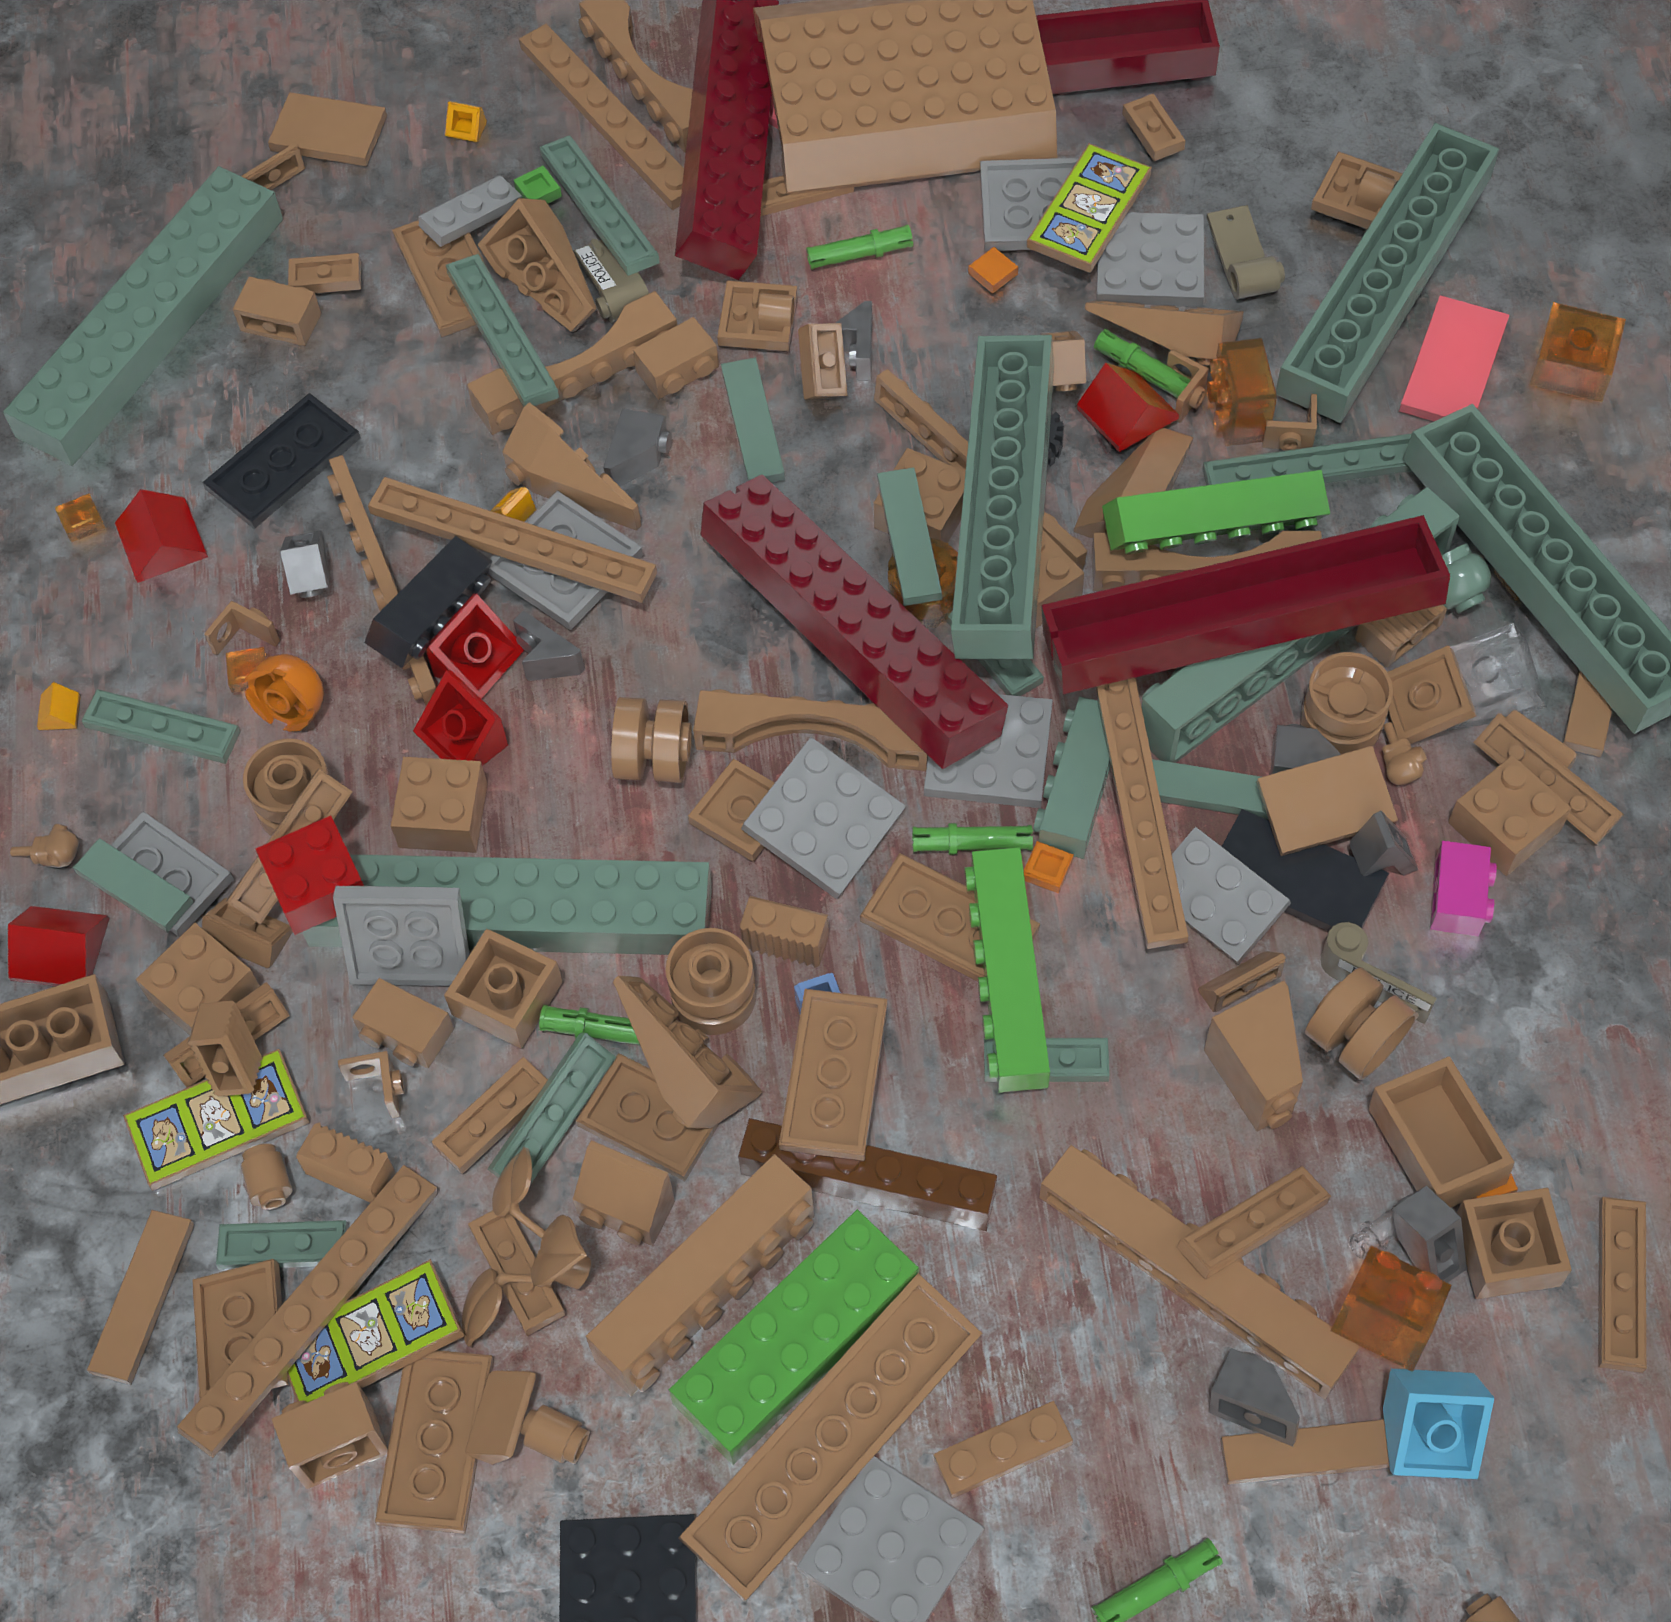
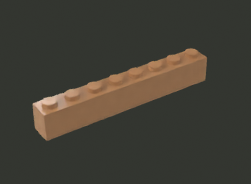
M1072 1145L1069 1146L1042 1181L1039 1198L1326 1400L1354 1360L1360 1348L1359 1345L1354 1343V1337L1341 1326L1335 1324L1330 1326L1317 1317L1316 1310L1310 1304L1301 1299H1295V1301L1280 1291L1281 1288L1274 1279L1263 1273L1257 1275L1244 1266L1242 1258L1205 1279L1177 1248L1180 1240L1197 1230L1198 1226L1192 1223L1184 1224L1175 1218L1172 1210L1165 1203L1156 1198L1150 1200L1137 1191V1186L1128 1177L1122 1174H1116V1176L1102 1167L1101 1160L1092 1152L1085 1149L1080 1151Z

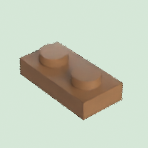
M1154 93L1123 104L1122 115L1153 161L1185 149L1186 140Z
M359 253L289 259L288 285L304 287L315 293L360 290L361 260Z

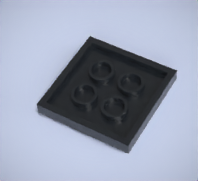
M695 1515L560 1520L559 1622H697L696 1555L678 1538L696 1519Z

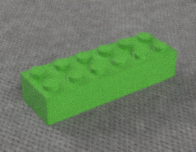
M857 1209L668 1389L672 1404L734 1465L830 1371L887 1306L919 1273V1267Z

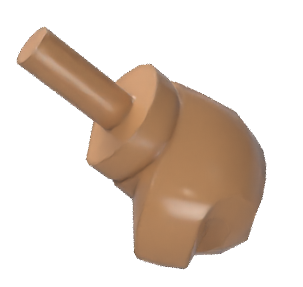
M1393 723L1384 724L1383 727L1389 744L1384 746L1382 751L1389 781L1400 786L1409 784L1422 777L1424 772L1423 762L1427 759L1421 746L1411 747L1408 739L1398 740Z
M54 824L49 835L35 837L32 846L11 847L10 854L12 857L30 856L34 864L55 868L66 867L75 858L79 840L75 834L68 831L67 826Z

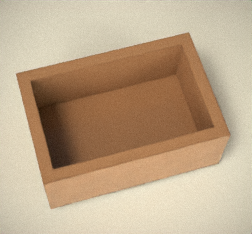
M1450 1056L1374 1087L1369 1111L1417 1192L1428 1186L1451 1208L1462 1203L1463 1200L1472 1199L1507 1184L1515 1162Z

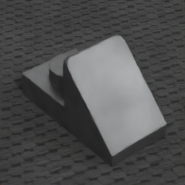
M864 301L836 323L842 324L844 352H849V366H856L857 380L871 381L872 301Z
M524 610L513 620L517 634L516 640L529 653L522 661L527 680L533 681L580 675L585 670L581 650Z
M1382 811L1374 813L1350 841V847L1363 876L1392 865L1403 876L1418 870L1405 835Z

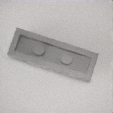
M499 175L420 215L418 226L442 247L504 215L519 198H522V195Z

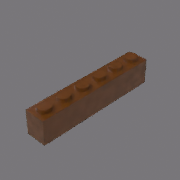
M752 1118L748 1120L738 1155L741 1175L751 1177L775 1154L806 1182L814 1192L987 1232L996 1195V1174L866 1145L864 1161L779 1150L782 1125Z

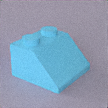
M1390 1369L1383 1405L1389 1466L1393 1475L1478 1479L1495 1398L1475 1373Z

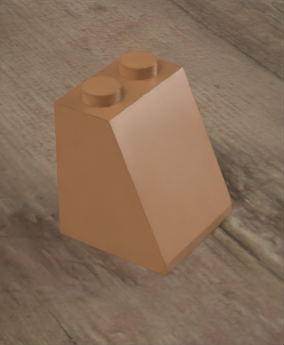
M1283 980L1212 1017L1204 1047L1208 1058L1257 1132L1267 1126H1270L1271 1129L1278 1128L1292 1118L1303 1083L1289 988Z

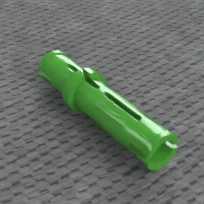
M907 224L880 232L878 229L870 230V234L813 247L809 246L806 247V253L808 254L807 258L810 269L813 270L818 267L875 255L876 258L883 257L885 252L913 247V241L910 240L913 238L910 226Z
M1104 329L1095 341L1094 349L1119 363V367L1136 372L1147 381L1176 398L1191 381V379L1141 350L1140 345L1135 342L1130 344L1108 329Z
M948 823V827H912L913 852L948 851L949 855H957V851L995 850L1018 847L1021 850L1032 851L1033 836L1031 834L1033 830L1032 825L957 827L956 823Z
M543 1005L539 1020L540 1031L575 1035V1039L580 1033H587L592 1038L640 1045L629 1018L591 1013L589 1008L580 1007L579 1011Z
M1206 1538L1203 1542L1176 1558L1171 1555L1165 1558L1163 1566L1098 1605L1092 1606L1091 1610L1094 1615H1097L1095 1617L1097 1622H1125L1175 1591L1180 1590L1183 1593L1188 1590L1190 1582L1215 1567L1222 1565V1558L1216 1556L1219 1554L1212 1541Z

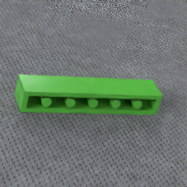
M1322 470L1117 497L1102 506L1111 551L1125 549V554L1147 551V545L1159 544L1161 550L1171 549L1183 545V540L1194 539L1195 545L1206 544L1216 541V536L1228 534L1229 540H1235L1250 536V531L1261 530L1262 535H1270L1284 531V526L1295 525L1296 530H1305L1318 526L1317 520L1330 514Z
M1018 847L972 851L971 867H965L964 873L966 891H974L975 903H969L971 928L978 927L980 940H973L975 964H983L984 977H978L980 1002L988 1003L989 1015H982L984 1039H992L994 1052L987 1053L989 1079L997 1078L998 1093L1048 1088L1050 1067L1021 849Z

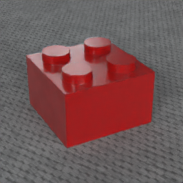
M331 815L255 848L294 935L337 917L333 901L336 886H364Z

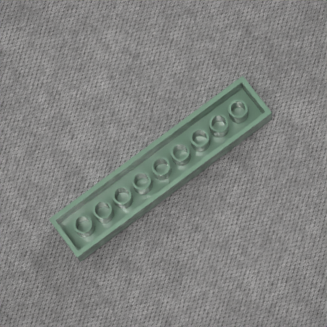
M1434 123L1282 364L1276 395L1308 408L1311 394H1317V413L1342 423L1490 181L1499 148Z
M218 166L3 411L15 438L73 466L283 221L275 192Z
M1052 335L978 336L951 624L955 659H1034L1054 378Z
M1471 404L1413 431L1403 458L1405 463L1426 487L1460 516L1458 526L1632 733L1635 734L1670 716V630L1480 411Z
M1426 487L1415 496L1410 494L1405 497L1398 505L1397 510L1388 516L1385 514L1381 515L1373 522L1371 527L1424 515L1440 553L1443 555L1449 552L1460 516ZM1358 625L1176 668L1171 678L1161 685L1159 683L1152 685L1142 697L1141 708L1150 751L1161 761L1178 762Z
M350 854L364 886L460 888L469 950L474 949L487 928L535 952L669 955L672 947L683 936L695 930L709 928L712 879L709 862ZM337 917L302 932L309 947H343Z

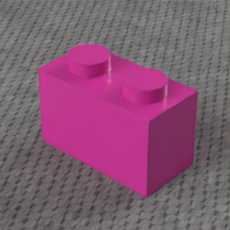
M1450 841L1441 842L1435 858L1430 930L1479 937L1485 922L1491 923L1494 913V899L1488 898V887L1494 886L1497 870L1496 863L1490 862L1491 847Z

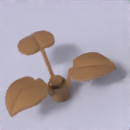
M523 1147L507 1164L498 1178L493 1192L492 1207L494 1213L500 1217L505 1216L510 1211L513 1217L542 1238L541 1249L538 1251V1255L533 1263L531 1274L502 1273L497 1276L496 1271L489 1268L473 1283L467 1294L462 1313L464 1340L467 1346L471 1348L472 1343L485 1333L496 1318L502 1300V1286L505 1283L525 1282L543 1287L545 1285L551 1286L553 1281L573 1289H579L585 1283L590 1272L591 1260L578 1240L575 1225L570 1217L566 1215L558 1216L545 1231L520 1211L519 1202L528 1193L532 1177V1161L530 1151L526 1147Z

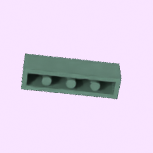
M1079 696L1076 709H1068L1063 726V732L1068 733L1065 743L1058 742L1053 764L1058 765L1056 776L1048 775L1043 798H1047L1048 803L1046 809H1038L1033 831L1039 832V842L1074 854V857L1084 859L1111 763L1099 703L1097 700Z

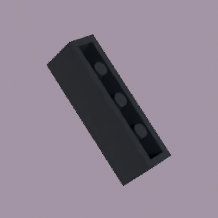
M455 536L373 618L364 643L401 668L413 657L417 660L420 659L426 652V648L431 642L430 639L442 630L473 594L480 596L485 591L491 580L487 574L493 561Z

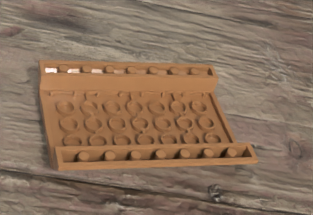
M815 0L753 8L758 41L763 43L782 146L781 167L787 196L980 171V161L1057 158L1056 109L1033 0Z

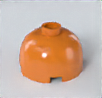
M289 654L270 656L258 664L245 677L244 682L248 681L249 687L244 692L253 710L269 724L273 723L274 718L287 723L288 725L282 730L289 732L301 731L314 719L321 708L324 696L322 681L313 666L299 657Z

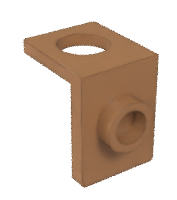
M1171 350L1168 353L1167 366L1183 375L1176 367V364H1181L1187 367L1192 374L1191 377L1186 376L1191 381L1176 400L1175 411L1179 413V419L1176 421L1181 423L1192 407L1197 409L1203 402L1207 392L1206 383L1209 368Z
M1311 394L1307 412V423L1267 420L1262 447L1285 451L1313 447L1317 430V394Z
M232 600L204 634L212 653L215 655H219L239 629L275 647L280 642L273 622L264 613L253 607L247 609ZM227 622L225 633L217 640L220 628Z
M387 1051L338 1060V1067L345 1081L381 1075L384 1101L391 1118L400 1117L398 1095L404 1094L403 1078L400 1069L394 1070V1065ZM358 1065H372L366 1069H352Z

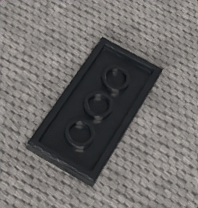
M308 393L202 483L206 491L255 529L330 465L329 459L342 455L361 437L357 429L311 393Z
M1241 809L1221 846L1290 900L1291 904L1284 912L1326 931H1330L1333 926L1345 922L1356 924L1363 929L1389 876V872L1382 869L1363 876L1354 857L1324 844L1281 856L1269 820L1244 809Z

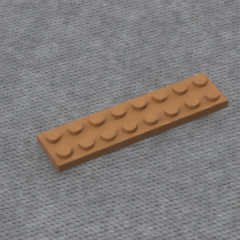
M918 1273L678 1538L738 1597L746 1601L981 1336L982 1332Z

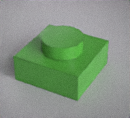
M544 165L513 180L515 189L522 195V198L545 200L548 204L562 197L560 186Z

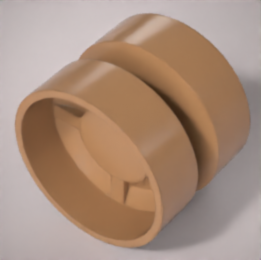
M1342 652L1328 656L1314 668L1311 674L1301 712V725L1306 728L1317 729L1340 754L1374 746L1381 735L1393 696V685L1389 674L1376 660L1360 653Z
M619 697L615 707L612 728L611 761L614 779L641 781L646 769L647 759L652 760V771L655 781L682 783L686 762L690 760L692 746V725L689 723L687 701L660 699L654 720H650L649 708L645 698Z
M280 739L270 742L258 749L245 766L243 773L245 792L261 826L270 836H272L318 768L330 776L321 753L305 741Z
M718 928L695 930L676 942L666 961V977L672 1006L679 1013L677 1018L694 1030L700 1029L705 1035H721L737 1029L749 1018L756 1002L753 963L747 946L736 935Z
M1362 967L1354 970L1326 994L1316 1008L1315 1014L1305 1030V1034L1326 1052L1331 1051L1348 1039L1349 1041L1340 1055L1339 1063L1360 1080L1367 1078L1390 1056L1407 1035L1418 1017V1013L1396 995L1375 1008L1374 1006L1383 991L1384 985Z

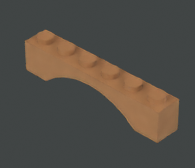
M584 0L580 2L581 18L578 19V23L584 36L592 38L601 57H607L612 63L618 78H624L627 81L633 96L637 100L641 99L644 102L653 121H659L662 124L670 142H676L683 152L686 153L693 89L666 80L652 71L641 60L631 42L633 35L631 9L625 0Z
M653 291L625 305L618 320L608 333L589 349L558 364L545 366L558 388L559 398L535 407L544 412L548 407L566 398L574 397L580 391L598 382H603L610 378V376L628 367L635 366L634 348L677 326V319L657 292ZM501 368L467 384L472 407L492 435L502 430L510 429L516 424L524 407Z
M1282 531L1270 541L1251 550L1215 557L1187 556L1161 550L1155 545H1147L1148 550L1144 552L1125 554V549L1111 551L1107 533H1094L1091 553L1093 591L1107 590L1322 539L1321 531Z
M723 689L712 691L700 690L693 728L696 750L735 753L752 743L774 736L792 733L820 734L836 737L855 744L874 755L888 768L917 771L927 770L928 755L874 703L854 705L846 704L839 700H829L827 702L811 701L799 696L779 698L769 697L763 693L747 695L730 693Z

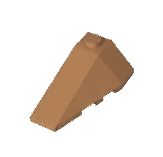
M519 198L477 244L498 275L512 281L519 287L518 290L525 296H531L542 305V309L569 331L575 332L597 309L565 230L545 200Z
M1100 300L1086 302L1085 310L1184 356L1196 357V362L1201 365H1218V360L1230 357L1244 311L1201 307L1179 311V307L1172 305H1151L1150 308H1146L1145 304Z
M530 402L525 405L502 451L506 465L505 473L509 479L516 485L522 484L531 492L546 498H550L556 491H559L595 516L633 530H638L641 527L638 504L608 474L602 473L599 476L588 460L589 456L581 448L574 451L561 438L564 431L552 419Z
M1161 428L1152 433L1086 500L1074 527V533L1093 538L1094 533H1107L1102 506L1117 497L1172 490L1193 442V437L1166 428Z
M617 976L614 979V986L661 1095L673 1109L672 1115L681 1125L687 1128H712L760 1096L763 1091L741 1066L728 1054H725L721 1059L704 1044L708 1036L698 1028L694 1030L689 1025L679 1022L676 1019L679 1014L677 1009L641 977Z

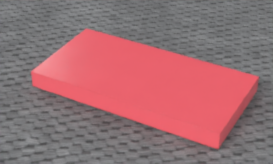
M1440 295L1399 412L1434 422L1471 404L1478 409L1508 322L1509 314Z

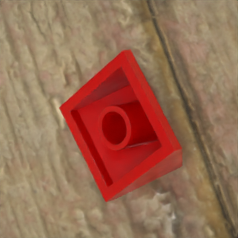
M1109 363L1103 365L1077 403V410L1119 452L1179 419V413L1140 375L1132 370Z
M140 489L115 522L137 583L208 558L185 497Z
M473 594L433 638L426 648V653L433 675L441 680L446 670H452L482 699L524 649L518 644L517 637L480 596Z
M446 670L413 732L440 759L481 761L483 766L508 746L502 720L452 670Z
M30 906L8 924V978L10 981L58 986L93 975L110 918L108 915Z

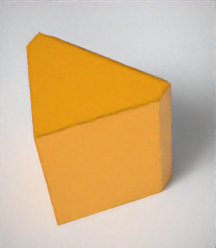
M449 101L445 136L478 142L487 123L482 107Z
M520 487L509 491L490 511L525 522L537 509L529 490L526 487Z
M53 682L41 694L37 722L38 730L77 729L80 694Z

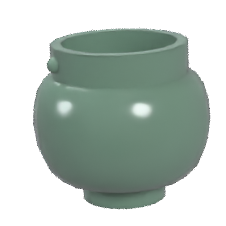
M1467 544L1443 554L1442 557L1450 573L1447 601L1444 604L1447 610L1455 608L1459 614L1486 600L1483 592L1490 587L1491 573L1482 557L1472 553Z

